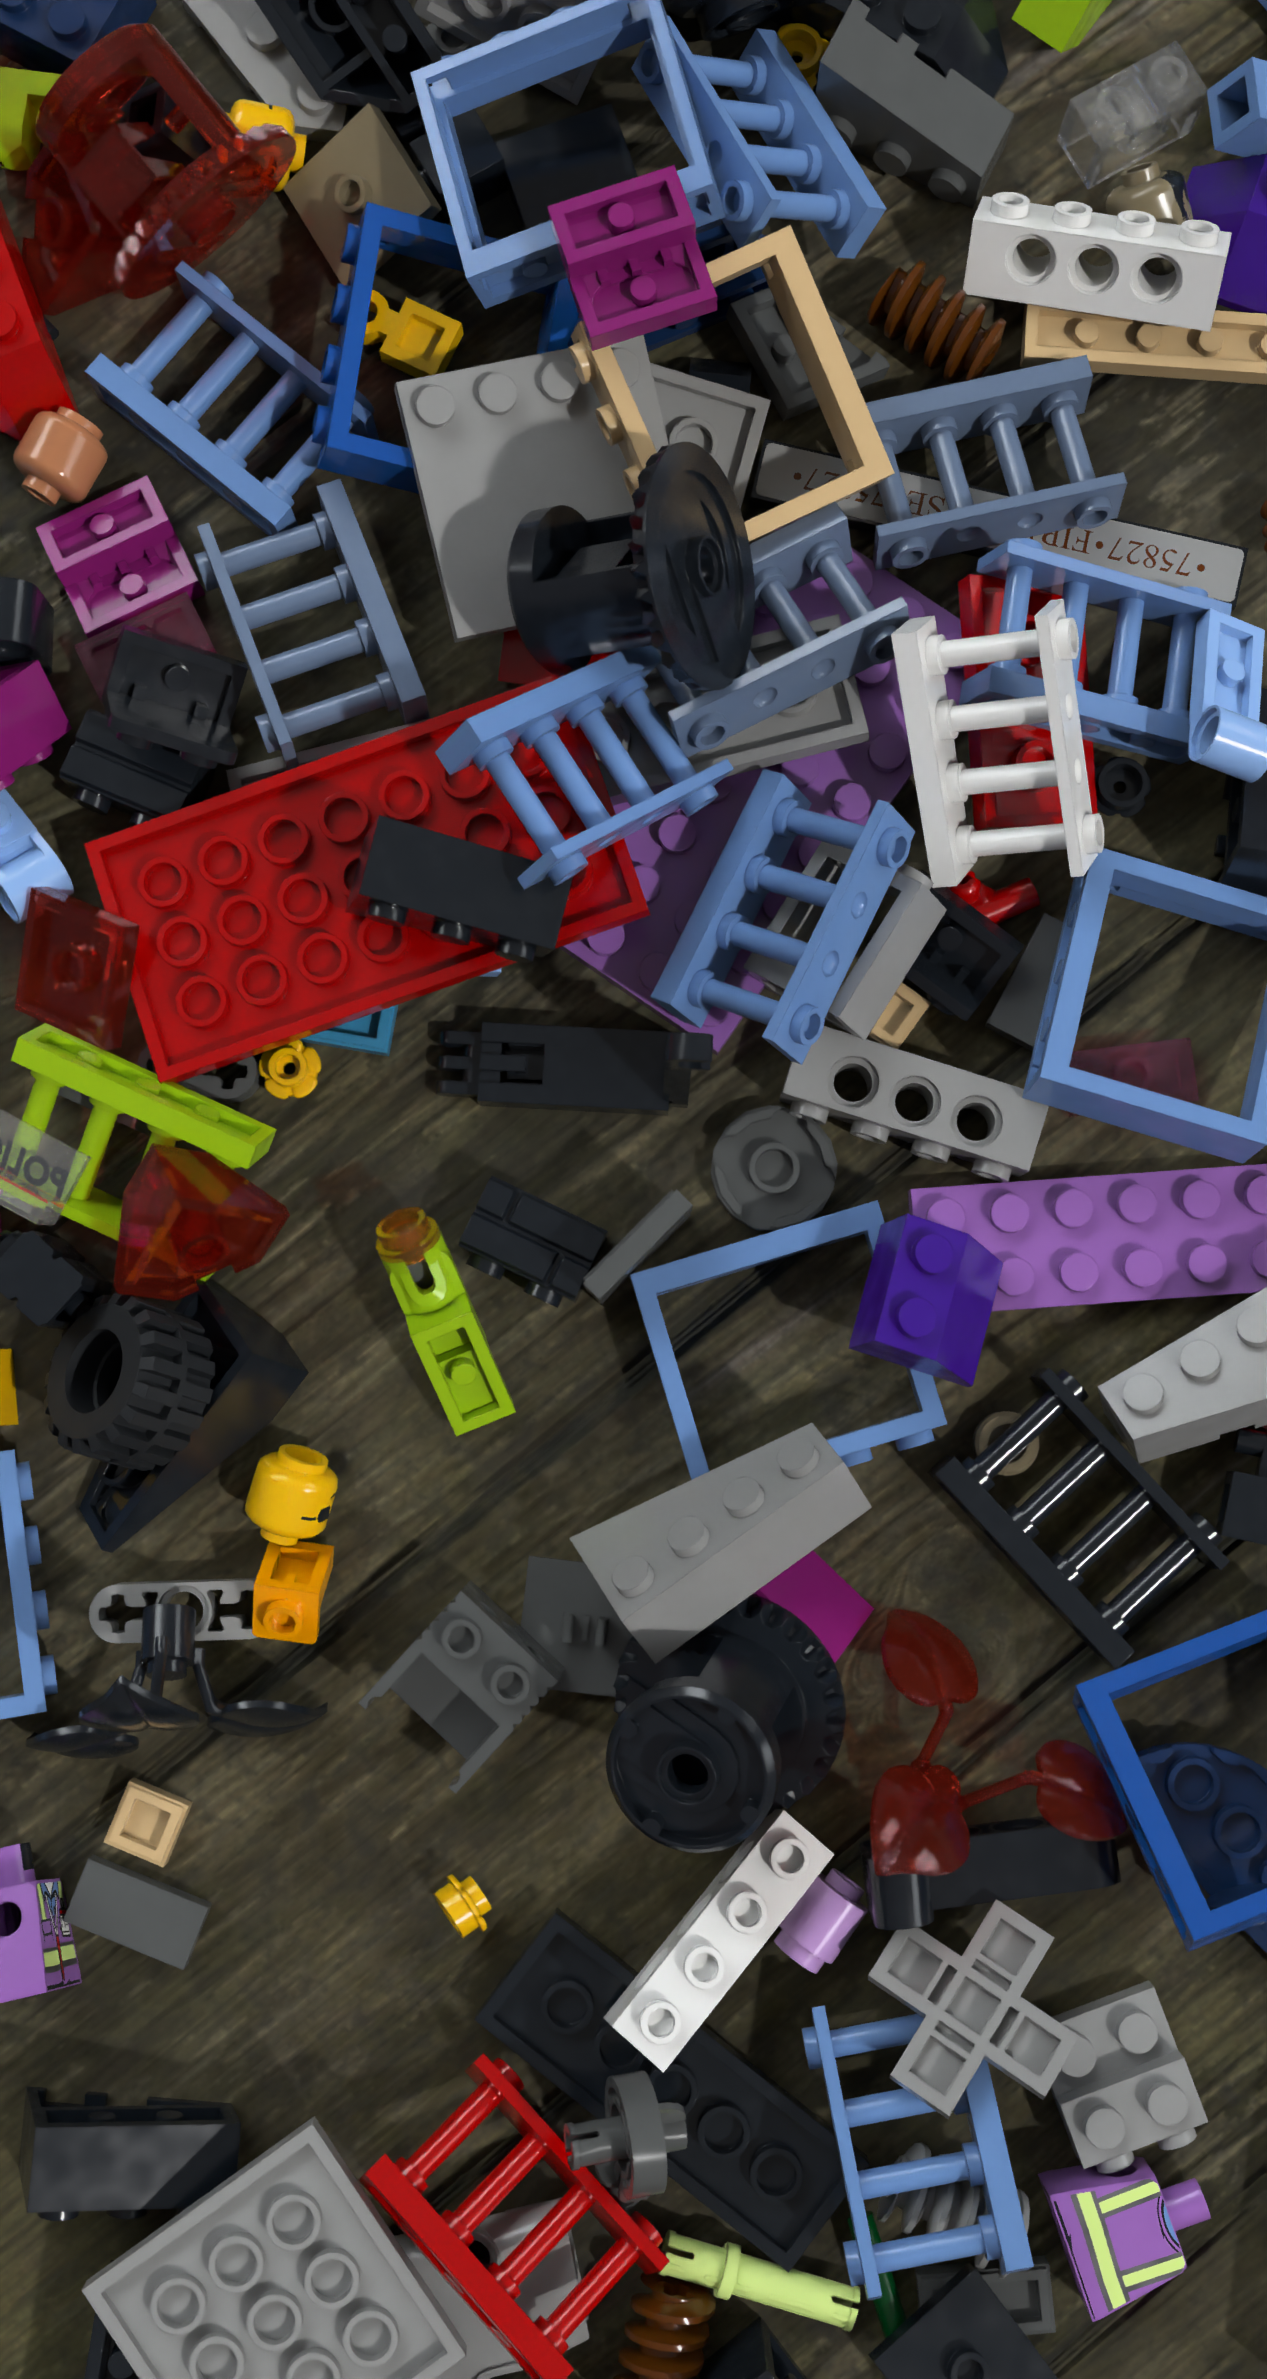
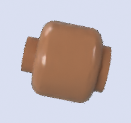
M60 406L57 412H39L31 422L13 456L14 464L26 477L21 485L22 488L36 499L52 507H55L59 499L71 503L82 502L108 458L107 451L100 442L103 437L101 430L82 415L66 407Z

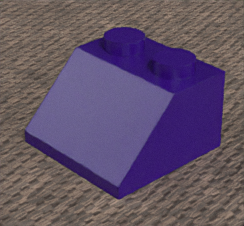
M909 1213L882 1224L848 1348L965 1387L973 1386L1003 1262L968 1233Z

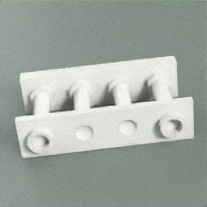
M1064 598L1050 600L1034 616L1036 629L946 640L943 634L938 635L935 615L910 618L891 634L930 877L934 883L932 888L957 886L980 856L1067 849L1070 876L1079 877L1085 875L1098 856V853L1103 851L1104 825L1099 813L1092 814L1072 659L1077 658L1079 651L1078 629L1074 618H1066ZM1040 656L1045 695L963 705H956L953 699H948L944 675L948 673L949 667ZM1049 722L1054 760L969 769L966 768L964 763H958L954 739L958 737L959 732ZM1058 786L1063 823L976 831L973 825H967L964 802L967 801L968 795Z

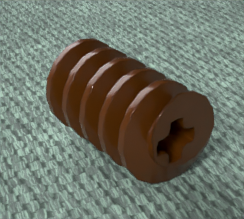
M922 260L907 272L901 269V267L897 268L876 294L868 310L866 322L871 326H875L886 319L884 335L892 341L906 333L904 350L911 355L920 352L926 347L924 364L930 369L940 366L947 360L943 378L951 384L960 380L966 374L965 381L981 378L1001 346L1006 321L1000 318L985 330L981 325L986 306L981 303L967 315L963 314L961 310L967 293L962 289L945 301L941 296L947 280L946 277L941 274L929 285H923L921 282L927 264Z
M658 2272L648 2275L641 2273V2281L652 2289V2292L632 2295L630 2307L636 2313L645 2316L646 2320H630L625 2323L624 2335L631 2341L640 2344V2347H624L619 2350L618 2362L626 2369L634 2372V2374H618L613 2379H697L695 2376L703 2369L704 2353L701 2348L708 2343L710 2336V2326L706 2321L715 2313V2298L702 2285L668 2275L662 2276Z

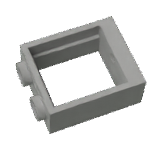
M821 842L802 874L837 884L853 850ZM903 864L897 869L886 892L897 899L845 982L839 988L825 1017L826 1021L864 1041L947 911L930 892L934 884L932 880L917 869L907 864ZM786 897L767 930L808 942L825 908ZM753 952L743 966L769 991L780 997L796 968L795 966Z

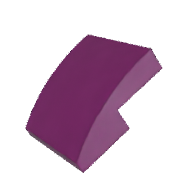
M675 165L547 206L562 263L592 351L717 311V294L696 240V222Z
M147 475L36 527L55 573L65 587L84 632L93 647L119 636L123 624L136 628L206 595Z

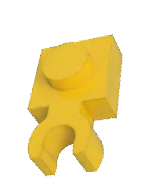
M372 290L369 311L377 315L374 320L366 325L363 345L383 343L379 350L382 362L416 378L444 373L464 335L462 323L407 297L398 313L389 309L388 302L383 295Z

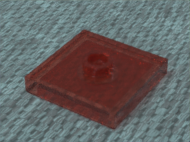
M50 887L31 888L15 1009L103 1050L121 1048L140 925Z

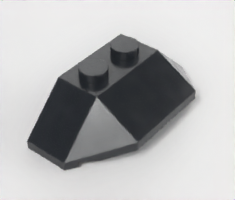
M254 0L323 102L364 108L370 103L380 108L382 112L407 116L419 107L410 72L442 60L441 56H444L408 0Z
M798 0L789 9L770 20L781 26L789 23L806 24L814 28L821 38L826 39L830 43L852 0ZM859 0L870 8L865 18L866 21L895 42H897L902 33L909 36L919 44L914 56L945 77L946 73L953 68L992 98H996L1007 78L1008 67L992 0Z

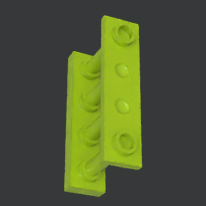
M47 1023L18 1037L11 1061L30 1069V1073L35 1078L14 1140L15 1143L7 1169L1 1168L7 1146L4 1145L3 1155L0 1158V1170L41 1191V1194L60 1202L61 1205L58 1207L1 1175L0 1193L17 1199L26 1198L165 1263L169 1271L180 1277L188 1279L198 1278L203 1281L210 1278L227 1262L231 1250L208 1239L234 1169L240 1167L249 1169L269 1151L277 1129L175 1082L161 1084L156 1073ZM67 1086L89 1096V1102L93 1105L70 1171L62 1200L56 1198L59 1187L52 1182L51 1175L44 1186L36 1187L25 1176V1164L28 1159L38 1155L60 1087ZM123 1113L147 1123V1128L152 1132L127 1202L93 1187L118 1114ZM181 1140L206 1150V1155L210 1159L185 1229L151 1214L176 1141ZM24 1147L28 1151L20 1175L17 1177L9 1173L8 1168L10 1165L16 1169L22 1148ZM35 1162L31 1167V1174L35 1179H41L45 1175L44 1166L38 1162ZM58 1174L57 1177L61 1180L63 1175Z

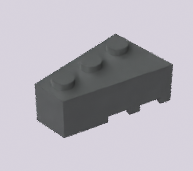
M852 0L820 60L816 97L850 150L873 160L887 174L893 176L904 175L929 187L930 191L943 201L950 203L960 202L973 209L1006 146L1015 114L953 68L943 77L914 56L919 46L917 42L904 33L895 42L865 20L870 11L869 7L859 0Z

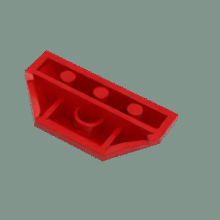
M0 199V432L20 442L34 417L41 411L57 412L61 406L69 408L78 414L80 413L52 337L47 330L41 307Z

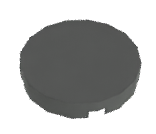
M768 1105L746 1111L726 1126L713 1150L710 1175L716 1197L732 1218L753 1230L773 1232L809 1221L823 1210L834 1190L838 1163L831 1139L820 1125L815 1123L814 1119L804 1116L805 1121L789 1114L790 1109H786V1107Z

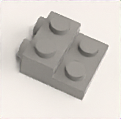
M1149 1980L1052 2017L1080 2036L1050 2089L1073 2151L1083 2169L1095 2165L1099 2173H1114L1125 2169L1134 2162L1135 2157L1132 2151L1157 2142L1160 2149L1173 2150L1186 2146L1195 2140L1197 2134L1194 2127L1208 2123V2119L1185 2058L1178 2051L1155 1987Z

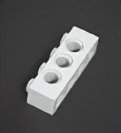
M1000 192L992 197H982L972 223L963 290L967 295L1211 331L1228 255L1231 232L1219 231L1220 229L1216 224L1205 220H1187L1182 222L1181 225L1156 222L1153 215L1137 210L1122 211L1118 216L1092 212L1093 210L1090 206L1075 201L1059 202L1055 207L1030 203L1028 197L1014 192ZM1026 239H1038L1048 247L1050 253L1043 257L1030 256L1022 249L1020 242ZM1090 248H1099L1110 255L1112 262L1105 266H1094L1084 259L1082 252ZM1152 258H1164L1173 264L1175 270L1168 275L1159 276L1149 272L1144 263Z
M775 1809L746 1838L603 2018L664 2073L835 1854L785 1810Z

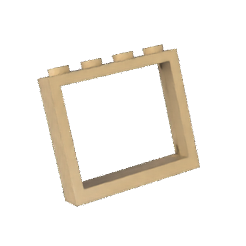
M791 225L708 262L706 267L713 286L717 287L761 266L848 473L745 521L749 544L834 502L837 503L872 487L895 473ZM580 321L571 335L574 345L568 347L576 363L574 370L582 384L592 383L601 407L595 410L598 424L610 446L618 444L629 467L623 470V478L632 498V494L639 488L638 476L640 472L646 468V462L649 457L657 453L611 346L592 351L582 321Z

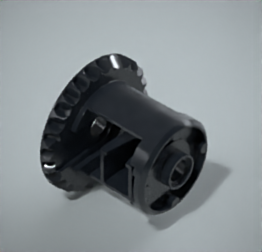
M678 442L662 446L658 453L651 455L646 462V468L638 476L639 488L632 494L635 506L634 512L586 520L582 514L572 507L558 505L533 510L523 517L513 535L508 553V595L512 615L524 645L533 658L548 672L559 676L567 675L585 667L594 654L652 646L661 651L662 664L672 669L673 677L679 682H684L692 690H703L704 692L721 690L731 685L733 679L739 676L748 657L754 628L755 583L752 556L745 523L731 485L718 463L702 447L691 442Z
M753 1594L656 1664L634 1636H632L618 1662V1673L613 1685L616 1689L614 1712L618 1714V1720L611 1731L606 1748V1772L609 1786L615 1801L628 1820L646 1836L666 1847L685 1852L708 1853L720 1851L740 1843L749 1837L760 1826L765 1817L775 1809L784 1807L789 1809L796 1801L805 1795H809L818 1783L826 1777L837 1757L843 1740L846 1722L845 1695L838 1670L828 1650L817 1635L797 1616L772 1601Z

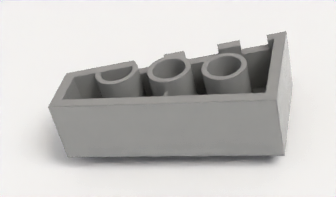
M1267 1287L1098 1386L1104 1414L1139 1464L1219 1440L1220 1435L1251 1425H1254L1255 1428L1267 1425Z
M810 1423L570 1537V1540L623 1624L656 1664L871 1509L872 1506L844 1461L814 1424Z

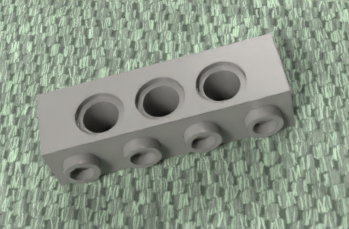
M824 1026L819 1039L811 1045L802 1065L791 1061L779 1098L780 1102L791 1105L789 1114L805 1121L804 1116L814 1119L815 1123L825 1125L827 1117L852 1124L850 1134L861 1139L879 1144H886L888 1136L912 1143L910 1152L918 1157L938 1163H947L950 1155L974 1163L971 1170L972 1173L1008 1183L1010 1175L1020 1177L1029 1172L1049 1108L1048 1105L1022 1098L1024 1091L1022 1088L868 1039L864 1041L852 1034ZM844 1071L858 1073L866 1082V1097L856 1102L842 1099L835 1091L834 1077ZM904 1090H913L921 1094L927 1103L925 1119L909 1121L903 1118L895 1106L897 1093ZM972 1109L984 1116L988 1130L983 1140L972 1141L965 1138L959 1132L957 1127L959 1111Z

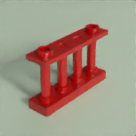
M483 2053L465 2070L478 2087L407 2160L400 2157L393 2163L384 2154L358 2180L531 2379H566L574 2371V2368L562 2356L569 2348L566 2339L634 2263L648 2275L661 2272L670 2261L658 2248L663 2242L661 2235L642 2214L634 2211L629 2216L586 2167H580L579 2170L575 2171L570 2169L567 2159L568 2156L572 2155V2152L566 2153L565 2143L520 2094L524 2088L520 2077L501 2058L497 2057L491 2062ZM497 2107L524 2138L453 2213L446 2209L439 2215L422 2196L428 2188L425 2181ZM543 2158L568 2186L569 2190L500 2265L492 2262L486 2269L468 2248L474 2242V2237L471 2233ZM589 2210L616 2242L547 2319L539 2316L533 2323L515 2302L521 2295L518 2286Z

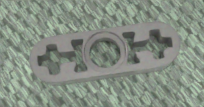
M256 1578L117 1583L102 1589L92 1600L89 1609L90 1624L94 1632L107 1642L141 1643L142 1617L127 1621L125 1630H119L118 1620L107 1618V1607L116 1604L119 1595H124L126 1606L146 1607L152 1604L149 1592L158 1593L155 1605L170 1604V1601L177 1593L190 1592L196 1595L203 1605V1617L195 1627V1641L254 1639L257 1637L252 1633V1626L247 1625L246 1617L242 1614H225L220 1617L223 1629H215L213 1627L218 1612L217 1600L213 1590L223 1591L220 1604H235L245 1599L246 1590L254 1591Z

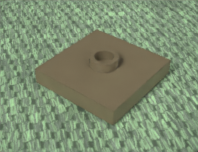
M370 103L360 110L283 188L339 281L344 285H347L350 265L340 262V254L345 240L347 224L358 225L367 202L430 220L442 210L380 108ZM379 248L375 272L395 253Z

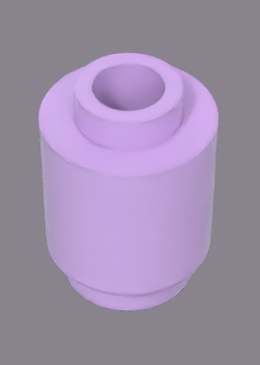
M832 1868L827 1876L820 1873L779 1926L782 1930L774 1942L795 1962L817 1974L825 1962L829 1964L834 1962L868 1912L866 1907L859 1901L864 1894V1890L835 1868Z

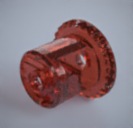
M132 23L109 33L87 49L54 83L41 103L36 117L35 131L37 138L124 240V248L116 255L117 262L113 265V276L115 285L128 299L144 298L164 289L178 280L174 269L182 260L194 269L220 248L251 218L271 195L290 167L296 152V141L283 126L264 123L261 127L253 126L245 134L242 133L155 25L149 23ZM148 77H154L177 104L164 119L167 126L173 132L179 134L191 121L212 147L186 168L182 163L142 156L137 151L136 145L151 138L156 133L148 122L116 124L125 114L121 108L136 94Z

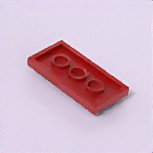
M969 574L958 582L962 638L999 634L1006 580L990 575ZM1031 587L1025 630L1036 629L1034 616L1050 600L1062 599V596ZM1084 624L1077 681L1083 684V690L1089 691ZM1040 656L1021 659V666L1026 668L1027 675L1043 679ZM995 662L964 665V681ZM1026 724L968 731L970 768L1054 760L1050 730ZM1082 739L1092 814H1097L1093 742ZM1058 786L972 795L974 827L976 831L1063 823Z

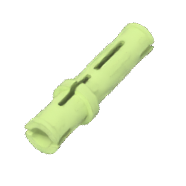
M668 2229L661 2252L665 2253L670 2262L661 2272H658L659 2275H668L712 2288L713 2296L723 2300H729L732 2294L835 2325L848 2332L853 2329L858 2309L851 2307L853 2302L860 2303L859 2286L851 2287L793 2268L788 2273L779 2264L741 2253V2245L728 2241L723 2247L676 2234V2231Z

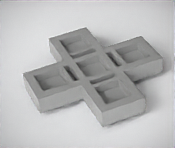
M997 1899L962 1956L918 1927L896 1930L869 1973L868 1980L924 2019L889 2078L947 2119L950 2117L983 2059L1043 2100L1080 2037L1021 1997L1052 1944L1054 1937Z

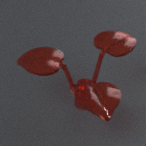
M895 1609L887 1614V1625L881 1639V1654L884 1668L890 1681L900 1693L918 1705L932 1707L938 1704L939 1713L919 1756L910 1763V1766L896 1765L889 1768L875 1785L871 1805L870 1835L874 1869L877 1876L897 1874L940 1876L956 1871L965 1863L970 1851L969 1831L961 1813L970 1806L1025 1785L1038 1787L1036 1803L1039 1812L1053 1827L1064 1834L1087 1841H1107L1115 1839L1125 1832L1128 1826L1125 1822L1126 1818L1103 1765L1086 1748L1067 1740L1057 1739L1049 1741L1037 1751L1035 1761L1038 1771L1027 1770L963 1796L960 1795L961 1787L956 1775L945 1766H932L930 1760L953 1716L954 1708L952 1702L959 1704L969 1703L978 1693V1676L974 1661L961 1640L936 1620L923 1614L903 1609Z

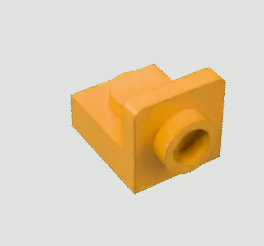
M269 1541L254 1583L252 1633L254 1636L304 1644L316 1643L319 1634L320 1607L333 1568V1545L298 1541L295 1545L284 1546Z

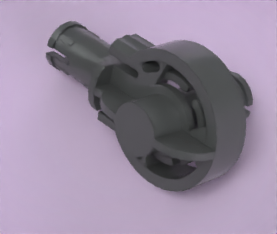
M644 2070L613 2075L607 2078L605 2084L606 2118L564 2124L566 2153L572 2152V2155L568 2156L567 2159L570 2169L575 2171L579 2170L580 2167L595 2165V2170L601 2181L600 2184L625 2211L632 2209L640 2200H647L649 2196L665 2192L667 2186V2153L685 2150L688 2143L684 2107L678 2102L658 2103L652 2082Z

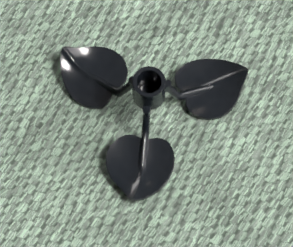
M156 1604L143 1609L141 1650L136 1651V1662L131 1681L120 1675L103 1696L81 1709L79 1712V1723L82 1725L57 1728L42 1734L34 1732L26 1739V1747L39 1751L55 1752L79 1759L113 1758L129 1754L139 1748V1738L127 1735V1732H139L145 1729L176 1731L194 1727L199 1724L200 1715L197 1712L162 1697L164 1681L185 1678L187 1676V1667H193L205 1711L211 1715L207 1718V1727L230 1735L271 1737L299 1730L322 1717L328 1711V1702L312 1709L272 1700H250L232 1704L219 1701L214 1696L205 1667V1649L195 1647L196 1610L193 1607L182 1604ZM145 1675L151 1679L150 1691L142 1687Z

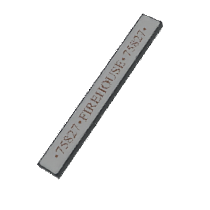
M764 439L750 505L769 510L847 474V469L839 455ZM899 469L913 518L949 510L940 478ZM877 484L837 502L848 519L849 528L875 533L876 526L888 523ZM968 485L974 504L1010 497L1007 493ZM1117 518L1110 519L1105 524L1092 529L1074 527L1028 537L1040 542L1043 550L1175 588L1192 586L1204 589L1208 592L1209 598L1232 604L1231 613L1236 607L1249 549ZM1003 543L959 553L981 558Z

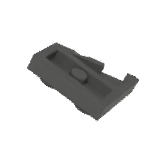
M770 288L730 303L726 318L782 421L818 407L819 403ZM829 316L859 389L884 379L890 367L887 359L877 351L872 358L843 337L846 328Z

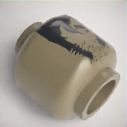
M1158 161L1145 162L1121 173L1123 184L1113 189L1106 198V211L1109 215L1118 216L1122 211L1137 210L1153 215L1156 222L1181 225L1184 221L1194 220L1183 174L1174 170L1160 171ZM1152 258L1147 260L1144 264L1154 263L1163 260L1164 258Z

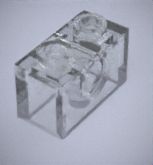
M1176 40L1071 98L1057 141L1086 188L1090 189L1192 132L1207 97L1208 89Z

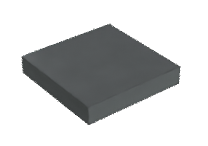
M677 1189L675 1191L671 1190L583 1278V1285L586 1291L602 1305L630 1277V1274H633L691 1216L693 1205Z

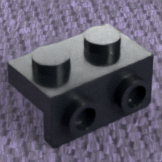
M924 870L921 871V873H923L929 879H931L930 875L927 872H925ZM931 887L930 892L947 911L905 977L924 990L927 999L938 1010L949 1015L956 1014L961 1019L968 1021L1025 945L947 887ZM873 935L870 937V939L868 940V942L865 944L866 947H867L868 943L870 942V940L872 939Z

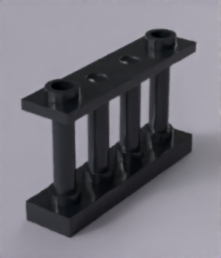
M1038 1368L1029 1378L1044 1393L1042 1397L974 1460L968 1456L960 1463L955 1456L945 1455L928 1473L1101 1661L1117 1669L1135 1652L1122 1636L1129 1630L1126 1623L1194 1558L1197 1557L1205 1566L1222 1570L1230 1561L1217 1548L1223 1541L1217 1530L1197 1512L1188 1517L1088 1410L1083 1402L1089 1395L1078 1381L1064 1369L1055 1374L1050 1368ZM1063 1413L1089 1442L1020 1507L1017 1508L1012 1504L1005 1511L988 1493L995 1486L992 1478ZM1108 1461L1133 1490L1063 1556L1057 1552L1049 1559L1032 1541L1040 1533L1036 1527L1097 1469ZM1152 1509L1178 1538L1108 1604L1101 1600L1094 1607L1077 1589L1084 1582L1081 1575Z

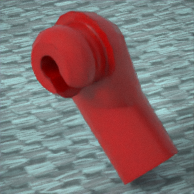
M969 871L957 886L947 887L995 924L1004 922L1040 905L1037 890L1028 877L999 890H994L975 878L973 871Z

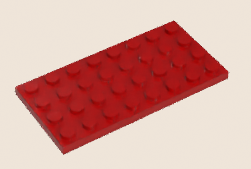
M553 674L84 844L159 1083H178L517 963L516 961L496 955L494 953V946L472 941L469 942V945L453 944L432 937L429 931L407 926L396 927L386 925L364 916L346 913L345 910L364 838L379 815L533 861H537L542 856L537 845L488 770L480 771L476 764H473L449 775L435 752L466 719L562 676ZM568 721L559 724L560 729L556 732L609 815L611 817L616 815L593 747L580 727L572 728ZM523 742L514 745V750L510 754L565 840L587 830L534 748L526 749ZM624 838L586 857L589 864L573 876L555 949L651 915Z

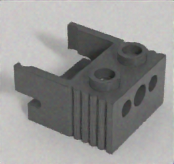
M470 1580L360 1700L359 1704L366 1710L374 1701V1697H382L389 1688L392 1689L466 1759L459 1769L460 1776L454 1777L448 1787L456 1794L513 1732L516 1725L522 1722L524 1716L531 1712L533 1706H536L540 1699L545 1697L549 1689L555 1686L565 1667Z

